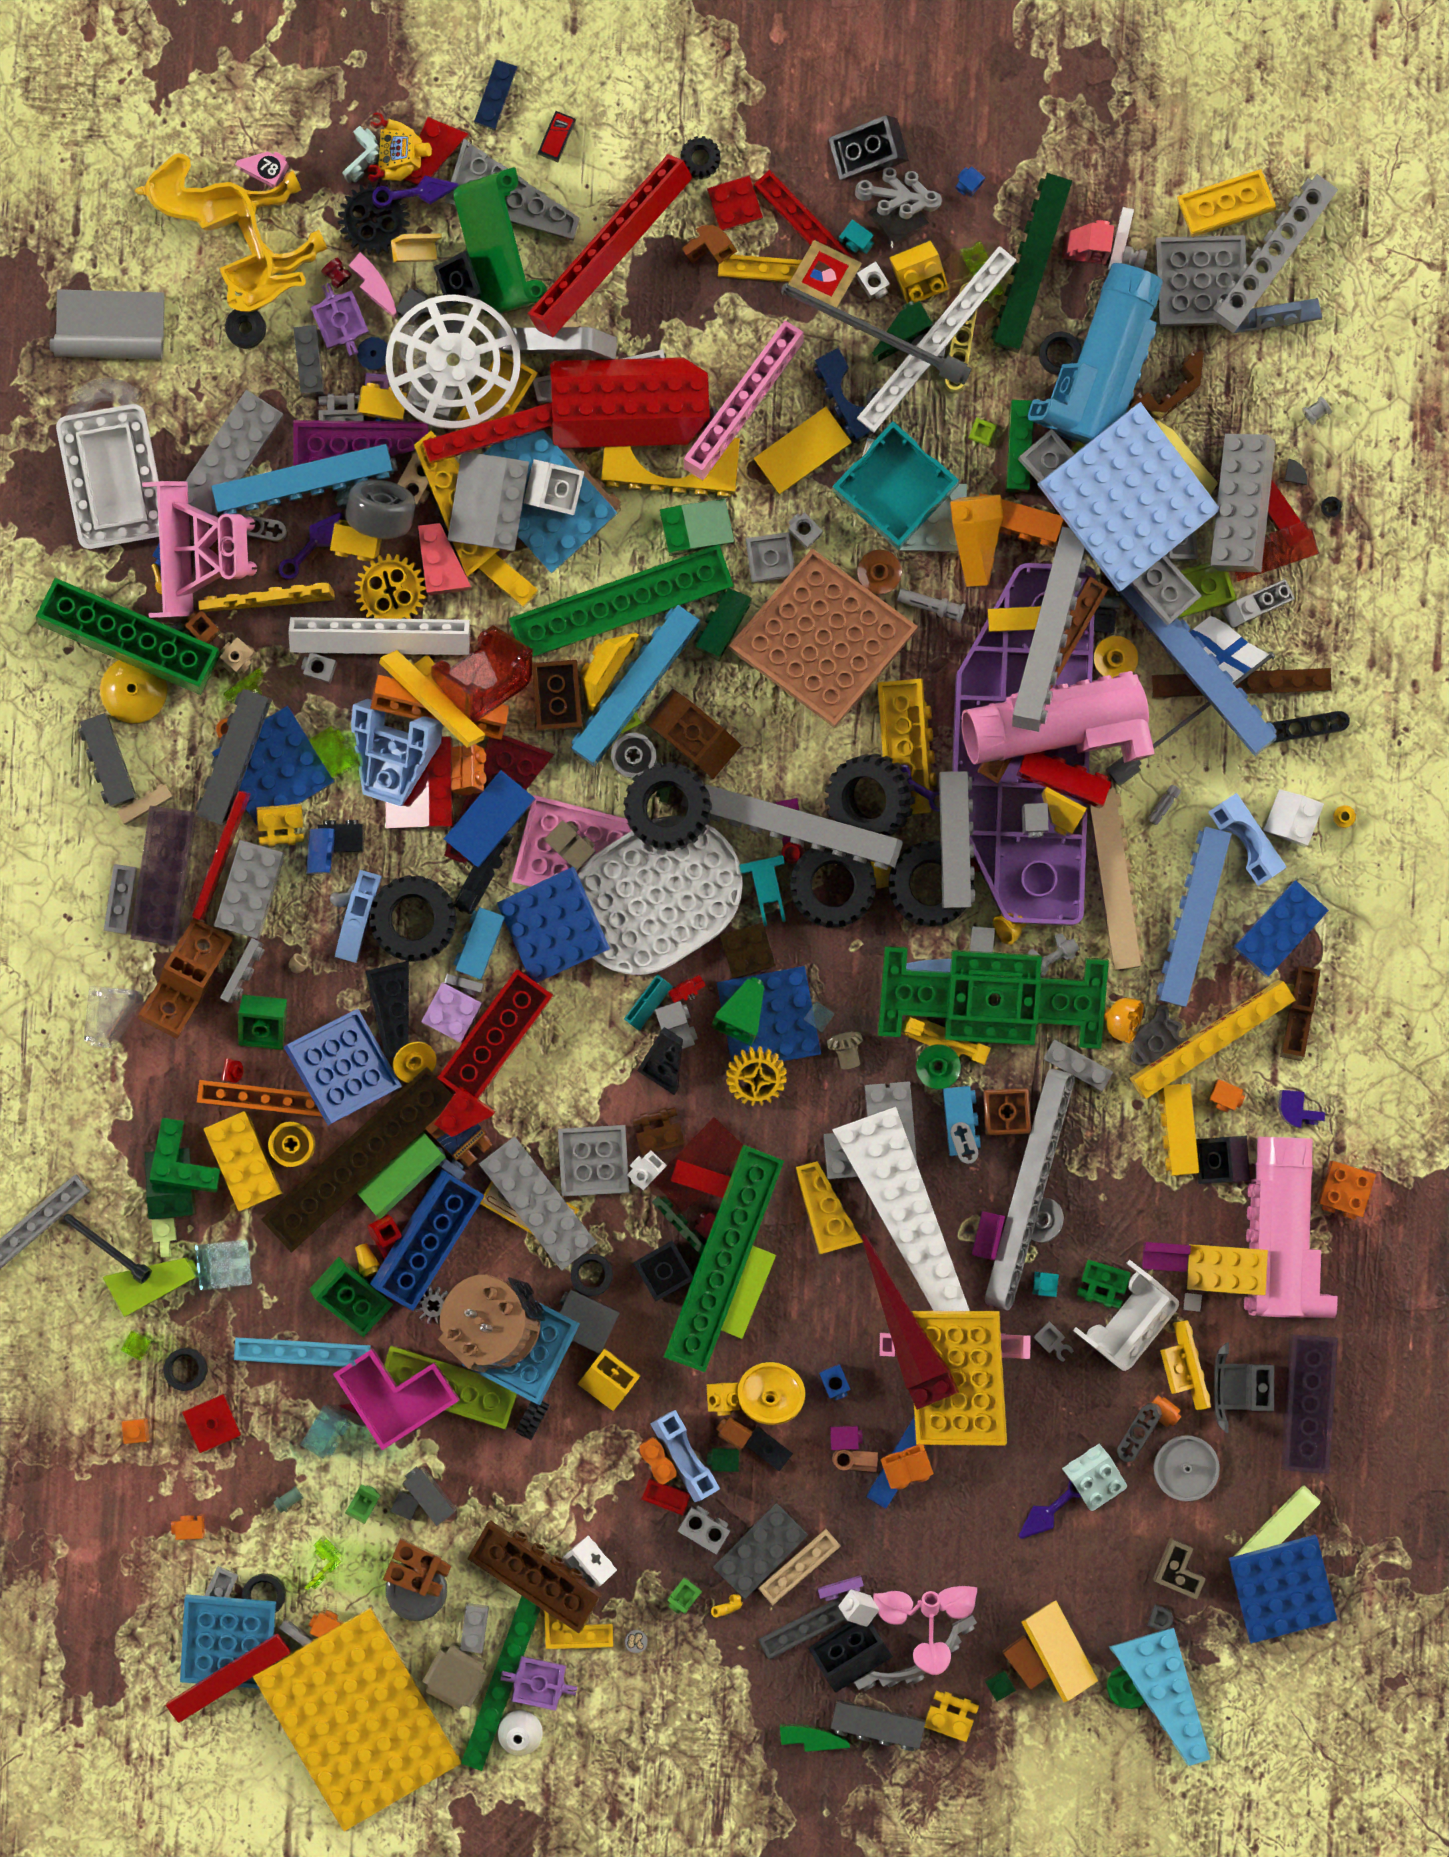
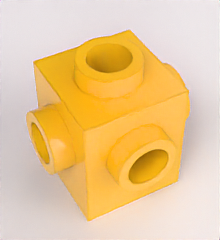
M739 1383L707 1384L708 1412H717L718 1416L731 1415L733 1410H740L737 1394Z

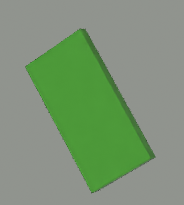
M422 1132L364 1185L357 1194L372 1212L381 1219L446 1157L430 1138Z

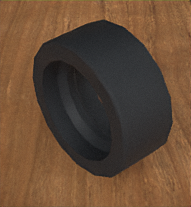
M1063 331L1053 332L1048 335L1042 342L1039 350V359L1043 368L1050 374L1058 376L1062 366H1055L1049 361L1047 356L1049 346L1053 342L1060 340L1070 344L1074 355L1069 364L1077 363L1082 351L1081 344L1077 338Z
M598 1254L581 1256L574 1262L571 1269L573 1287L579 1293L586 1296H597L604 1293L610 1287L613 1280L611 1264L605 1257ZM587 1262H597L604 1268L605 1279L599 1287L588 1288L580 1282L579 1270L582 1265Z
M180 1348L172 1352L165 1360L163 1367L167 1383L180 1391H188L200 1386L205 1380L208 1371L204 1356L192 1348ZM181 1356L192 1357L198 1364V1375L191 1382H180L173 1375V1364Z
M262 1573L252 1577L242 1590V1599H251V1590L257 1583L268 1582L276 1589V1612H278L285 1602L286 1591L284 1584L272 1574Z

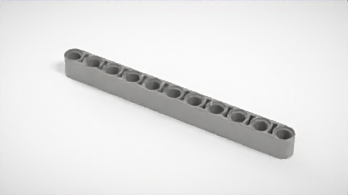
M1052 1068L1046 1075L986 1291L985 1303L987 1305L1004 1310H1009L1013 1305L1074 1086L1075 1077L1072 1073Z

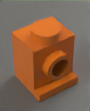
M199 1514L197 1519H194V1515L180 1516V1520L171 1521V1534L175 1535V1540L203 1539L205 1537L204 1514Z

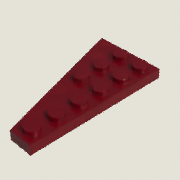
M505 735L502 736L501 740L489 737L484 749L486 753V761L484 762L486 783L484 784V789L502 770L523 789L527 790L555 754ZM481 793L467 795L457 822ZM448 844L444 856L466 864L468 859Z

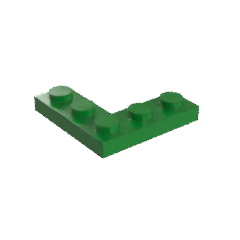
M162 1118L149 1178L150 1183L217 1193L221 1170L177 1162L185 1123L181 1120Z

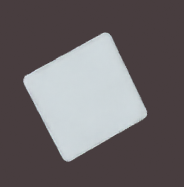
M1185 1293L1184 1310L1200 1311L1202 1295Z

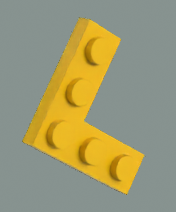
M544 1611L546 1649L614 1647L613 1623L586 1624L583 1630L577 1633Z

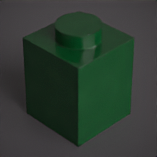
M712 1447V1452L707 1454V1466H712L711 1471L739 1472V1450L730 1447Z
M1003 1668L984 1679L996 1702L1016 1691Z

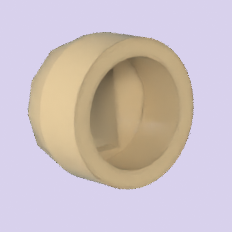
M294 954L289 961V968L296 974L303 972L309 965L308 961L300 954Z

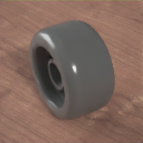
M383 480L361 481L355 484L349 492L346 520L354 530L361 534L380 539L398 538L407 534L411 529L415 512V499L410 491L398 484Z

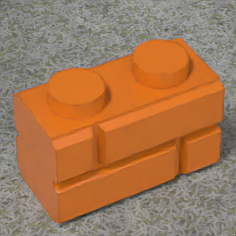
M476 744L468 748L465 745L451 748L452 792L461 796L484 792V784L486 783V774L484 773L486 753L484 748Z

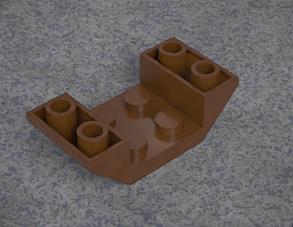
M1202 350L1197 354L1193 351L1183 359L1184 361L1181 363L1183 366L1179 372L1186 380L1177 387L1174 395L1168 393L1157 403L1149 392L1145 395L1139 393L1131 400L1129 410L1141 402L1152 418L1162 419L1196 393L1201 384L1204 358Z
M674 689L668 693L644 722L660 737L665 738L693 761L699 769L713 780L742 746L722 726Z

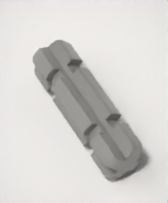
M1171 785L1168 788L1167 794L1163 795L1154 808L1155 811H1152L1148 816V820L1152 824L1158 825L1162 819L1161 816L1166 814L1173 804L1174 798H1177L1181 793L1177 786Z

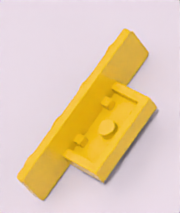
M1188 1320L1174 1322L1173 1325L1179 1345L1160 1350L1171 1393H1179L1190 1389L1196 1410L1211 1408L1210 1395L1204 1381V1372L1198 1359L1199 1353L1192 1336V1327Z

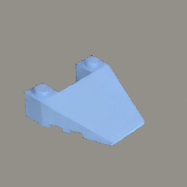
M367 698L353 704L351 729L352 733H355L357 743L355 745V752L359 754L360 760L358 769L363 795L403 806L441 744L443 724L439 720L423 716L410 722L409 733L385 726L386 712L370 709L372 700Z

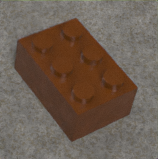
M577 660L532 663L537 731L550 732L583 729Z

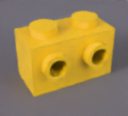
M367 383V386L363 385L361 387L357 409L358 415L393 421L403 420L405 409L395 397L391 387H389V390L381 389L380 385L375 383ZM402 392V394H403V395L405 396V398H406V397H407V393Z

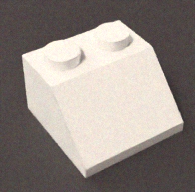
M534 459L523 503L574 515L584 471Z
M1279 789L1263 831L1306 847L1310 842L1324 803Z

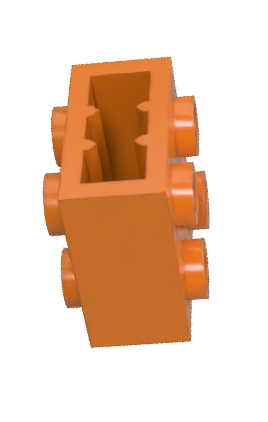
M1330 1161L1317 1204L1322 1205V1210L1335 1213V1209L1344 1212V1217L1356 1220L1357 1216L1363 1217L1376 1174L1336 1161Z

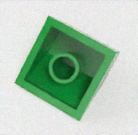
M242 994L238 1012V1045L283 1050L287 999Z

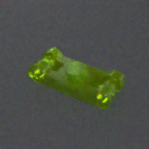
M978 241L968 249L967 247L960 249L961 256L973 278L989 259L982 242ZM978 254L980 259L973 262L971 256ZM1000 282L983 302L989 300L990 296L995 294L998 296L1004 293Z

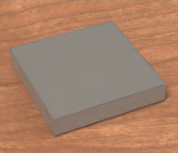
M790 532L745 538L752 583L785 579L795 569Z

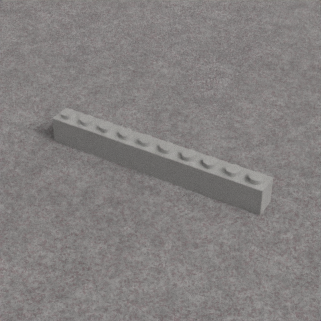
M1062 527L1013 712L1012 727L1039 732L1041 723H1046L1048 711L1045 710L1046 704H1051L1053 691H1050L1051 685H1056L1058 672H1055L1056 666H1061L1063 653H1060L1061 647L1065 648L1068 637L1065 634V630L1071 627L1073 616L1070 615V611L1076 608L1077 597L1074 596L1076 591L1080 592L1082 578L1079 577L1080 573H1085L1087 560L1084 559L1085 554L1089 555V552L1071 528Z
M705 784L712 803V810H710L711 820L720 822L721 818L729 820V825L741 828L743 824L749 826L750 831L759 834L764 830L770 832L769 836L780 840L785 836L791 838V843L801 846L806 842L812 844V849L822 852L827 848L833 850V855L845 858L846 854L854 856V861L866 864L867 860L875 862V867L887 870L888 866L893 868L896 866L903 843L899 839ZM684 793L681 805L687 808L688 812V799Z

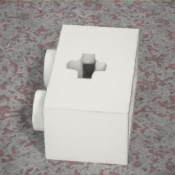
M589 1536L576 1544L562 1557L570 1569L577 1568L582 1571V1577L586 1579L585 1583L593 1589L601 1586L617 1571L612 1562L602 1553Z

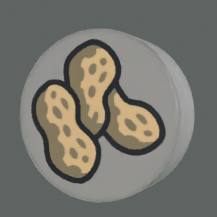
M632 1630L626 1635L625 1646L630 1652L640 1653L647 1646V1636L643 1631Z

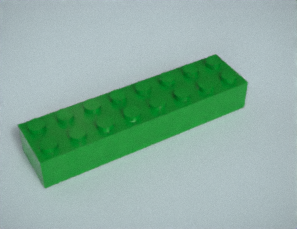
M54 578L36 614L39 626L199 695L202 694L220 657L219 648L58 578Z

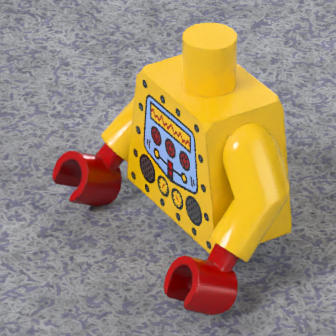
M373 113L372 117L378 118L380 123L371 122V126L375 129L383 126L384 129H381L379 166L370 165L368 167V172L376 173V175L370 174L368 179L371 182L377 181L379 177L382 180L401 181L421 167V157L431 156L430 143H422L421 138L415 134V131L405 124L391 119L384 120L381 113Z

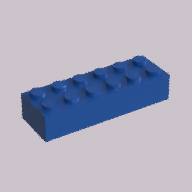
M441 1169L403 1229L402 1237L395 1242L370 1284L376 1290L414 1311L485 1195Z

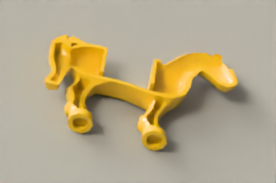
M177 153L172 155L150 175L145 186H140L134 190L139 195L148 196L150 203L165 215L198 222L203 230H215L238 221L252 254L219 269L228 287L227 303L229 307L241 312L260 310L287 289L295 286H305L306 279L303 273L293 272L300 265L313 262L316 259L317 253L328 249L319 229L310 233L308 241L289 253H273L262 242L255 218L256 208L268 205L282 206L287 203L291 194L302 190L293 170L285 174L283 181L278 186L267 191H249L232 182L215 183L204 188H185V179L191 168V162L188 156Z

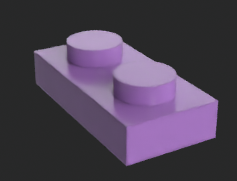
M861 1575L819 1587L818 1592L820 1599L825 1598L826 1601L838 1598V1593L847 1591L848 1594L851 1589L859 1592L860 1587L864 1585Z

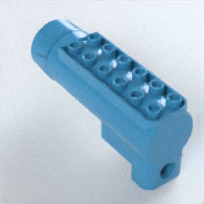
M1122 263L1111 264L1078 362L1062 364L1051 399H1046V401L1034 399L1028 413L1030 421L1052 429L1066 439L1086 445L1126 413L1128 405L1134 397L1133 390L1141 377L1140 370L1142 364L1148 357L1150 341L1153 340L1156 333L1155 327L1157 322L1150 319L1156 308L1163 280L1160 277L1131 265Z

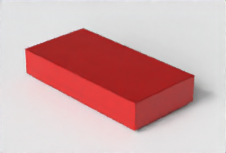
M649 1478L641 1500L683 1516L691 1495L672 1486L662 1485L658 1481Z

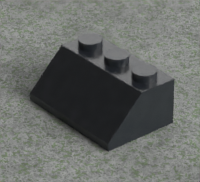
M849 1622L808 1648L835 1693L893 1657L872 1622L867 1627Z

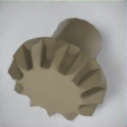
M854 1031L839 1033L827 1041L828 1049L836 1050L841 1069H851L860 1065L857 1045L863 1041L861 1033Z

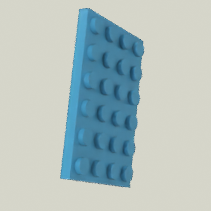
M544 430L492 445L484 453V455L529 462L523 502L534 459L579 470L557 445H554L553 440ZM583 475L574 515L522 503L517 536L543 565L553 573L613 519L618 512Z

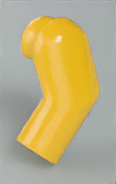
M739 1594L730 1595V1602L713 1606L711 1614L714 1617H721L740 1609L743 1604L741 1596Z

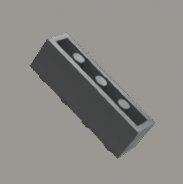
M103 713L81 721V728H78L82 741H87L89 749H86L89 761H94L96 770L93 773L97 783L101 782L104 791H101V796L104 803H109V806L113 808L136 799L137 795L108 715Z
M836 1700L831 1722V1729L835 1730V1734L848 1736V1733L856 1734L857 1739L870 1741V1738L878 1739L879 1744L892 1746V1743L900 1744L901 1749L914 1751V1748L920 1749L925 1727L924 1719Z

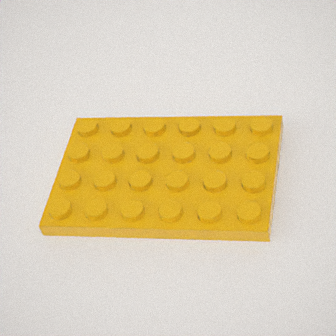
M912 1311L927 1337L951 1371L959 1393L918 1410L914 1405L916 1445L1005 1446L1007 1444L999 1311Z

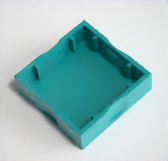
M892 421L871 444L866 454L855 462L832 486V492L899 551L959 486V479L940 462L926 454L912 437Z

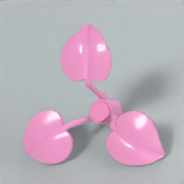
M951 1587L944 1589L939 1595L929 1591L923 1594L922 1601L918 1600L914 1608L910 1596L900 1591L874 1593L873 1600L879 1608L878 1615L885 1622L893 1625L905 1623L907 1615H913L921 1607V1612L926 1617H929V1644H919L914 1649L913 1660L921 1670L931 1675H939L949 1666L951 1652L949 1647L943 1642L933 1644L934 1616L938 1614L939 1609L940 1611L946 1610L947 1615L954 1619H963L971 1615L975 1607L977 1587Z

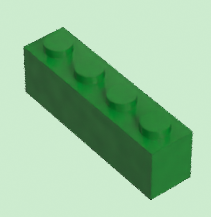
M1012 399L1010 403L1005 492L1028 493L1030 472L1022 465L1018 458L1032 446L1033 421L1028 419L1029 409L1032 404L1031 400Z

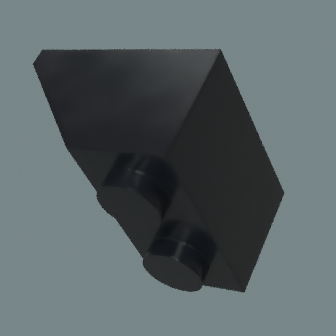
M463 251L434 266L443 295H462L477 300L481 299L482 292L468 251ZM445 301L448 309L470 305L467 302Z
M1247 1135L1196 1139L1199 1165L1198 1184L1250 1180Z

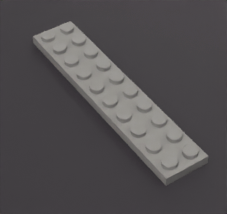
M1051 429L1025 451L1018 460L1040 482L1072 457L1074 453ZM1166 555L1130 583L1167 626L1202 596Z

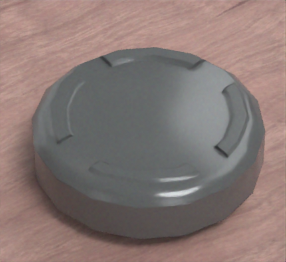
M435 1573L432 1581L443 1585L439 1597L428 1594L423 1596L386 1582V1598L390 1608L398 1616L409 1621H423L433 1617L443 1607L447 1597V1581L445 1577Z

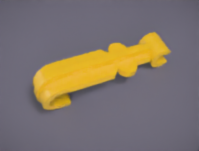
M906 1015L905 1019L902 1020L901 1033L906 1037L929 1046L935 1044L946 1045L952 1048L958 1057L964 1054L972 1057L971 1060L985 1065L990 1047L980 1043L976 1045L968 1041L945 1040V1027L916 1016Z

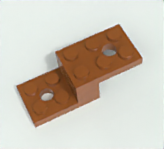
M193 918L164 965L160 980L137 1019L178 1039L208 990L211 977L232 944L233 938ZM205 943L209 948L201 950L197 944ZM169 1006L173 1008L174 1012L167 1014L162 1008Z

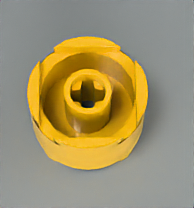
M298 1122L280 1124L273 1130L268 1141L271 1156L276 1162L286 1167H297L308 1162L312 1158L316 1146L312 1131L304 1124ZM290 1138H293V1141L297 1142V1146L294 1147V1151H292L290 1147H287V1143L290 1142Z

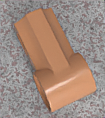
M836 1450L833 1453L832 1461L840 1470L876 1472L878 1452ZM843 1453L849 1456L848 1463L846 1465H839L837 1462L838 1456Z

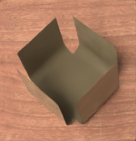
M453 1642L447 1653L439 1649L422 1681L428 1685L426 1693L460 1710L462 1705L471 1707L487 1677L486 1674L480 1672L486 1660L471 1652L461 1651L460 1646Z

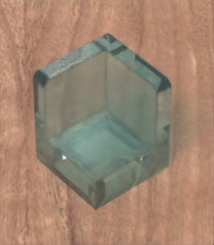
M816 1001L803 1020L822 1033L835 1013Z

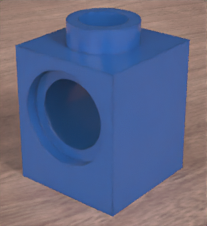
M840 1364L819 1372L829 1398L834 1397L835 1400H838L848 1395L846 1391L851 1389ZM839 1377L842 1380V1385L839 1389H832L829 1386L831 1378Z

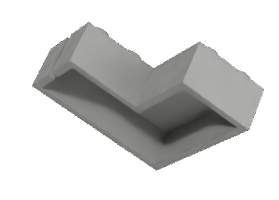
M910 1081L889 1083V1088H886L885 1084L864 1085L867 1117L896 1107L917 1164ZM823 1134L827 1179L857 1177V1173L835 1134Z

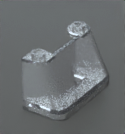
M89 986L84 1041H90V1046L112 1049V1044L119 1042L144 1002V993L129 989Z

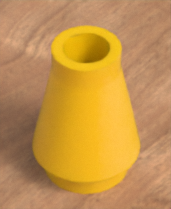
M368 1243L355 1247L359 1273L364 1278L376 1275L381 1265L370 1250Z

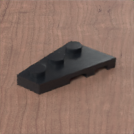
M664 1027L637 1070L673 1095L678 1091L683 1039Z

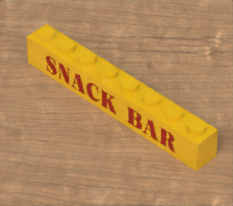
M1277 980L1129 1079L1140 1096L1147 1099L1294 1002L1295 998L1285 982Z

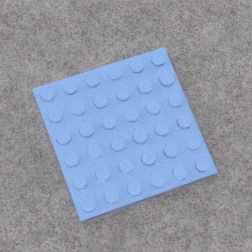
M1141 402L1136 404L1038 483V486L1118 592L1122 591L1213 517L1220 509Z

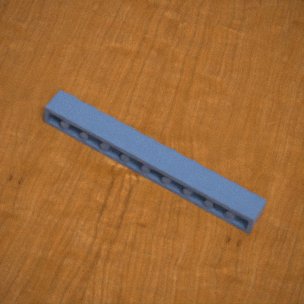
M1112 584V588L1255 757L1276 740L1277 736L1275 733L1277 730L1269 721L1266 723L1260 717L1263 715L1260 709L1255 704L1253 706L1249 704L1246 700L1248 698L1247 694L1242 688L1239 687L1237 689L1232 682L1234 680L1226 670L1222 672L1217 666L1219 661L1212 653L1209 655L1203 649L1205 647L1204 643L1199 637L1196 636L1194 638L1189 631L1191 629L1183 619L1179 621L1176 618L1167 626L1130 584L1119 592Z

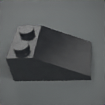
M888 115L828 138L839 180L841 181L884 170L885 168H891L909 161L898 118Z

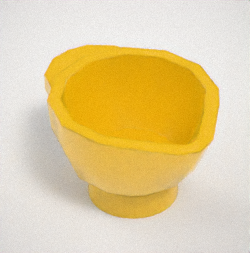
M1002 914L995 916L992 920L993 928H995V933L999 940L1007 945H1012L1016 942L1022 933V929L1026 927V924L1006 920Z

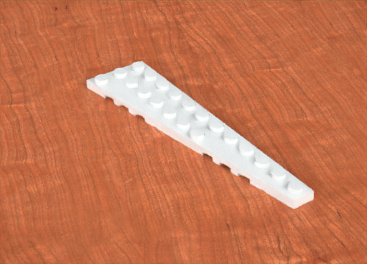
M894 1107L832 1129L933 1311H970L897 1108Z

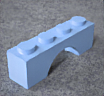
M1237 793L1208 812L1221 831L1232 832L1245 845L1248 853L1246 869L1257 886H1260L1287 868Z
M676 1410L650 1423L694 1502L703 1500L720 1489L710 1470L700 1462L692 1450L687 1438V1429Z

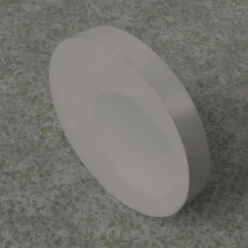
M1190 1435L1177 1436L1165 1442L1156 1454L1153 1468L1159 1487L1167 1495L1180 1501H1194L1206 1496L1216 1485L1220 1472L1219 1460L1213 1448L1204 1440Z

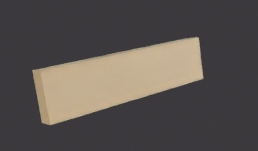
M825 1529L760 1585L758 1589L774 1605L841 1545Z

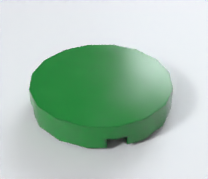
M1119 1665L1111 1671L1106 1686L1111 1700L1117 1706L1126 1709H1135L1142 1706L1145 1701L1122 1666Z

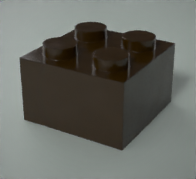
M763 923L720 935L732 979L776 967Z

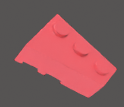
M1097 220L1096 223H1090L1066 232L1061 259L1106 265L1111 253L1114 225H1109L1110 222Z
M441 524L418 526L428 596L472 590Z

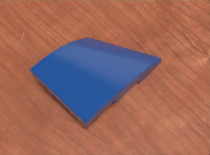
M320 828L309 830L306 875L331 874L332 853H334V829Z

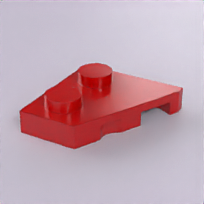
M459 1087L434 1125L453 1137L493 1116L496 1111L462 1087Z

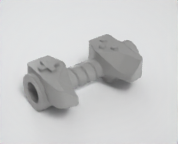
M1063 934L1055 935L1058 950L1044 958L1042 957L1041 976L1046 975L1048 965L1058 959L1072 960L1075 958L1076 952L1080 949L1073 938L1066 940ZM1034 949L1028 952V954L1040 955Z

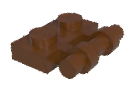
M664 1107L659 1109L660 1111L651 1114L642 1113L640 1117L632 1118L634 1127L643 1125L644 1132L636 1134L641 1155H646L650 1150L657 1152L685 1144L680 1123L670 1124L669 1118L677 1116L675 1107L669 1109ZM659 1120L663 1121V1127L651 1130L649 1123Z

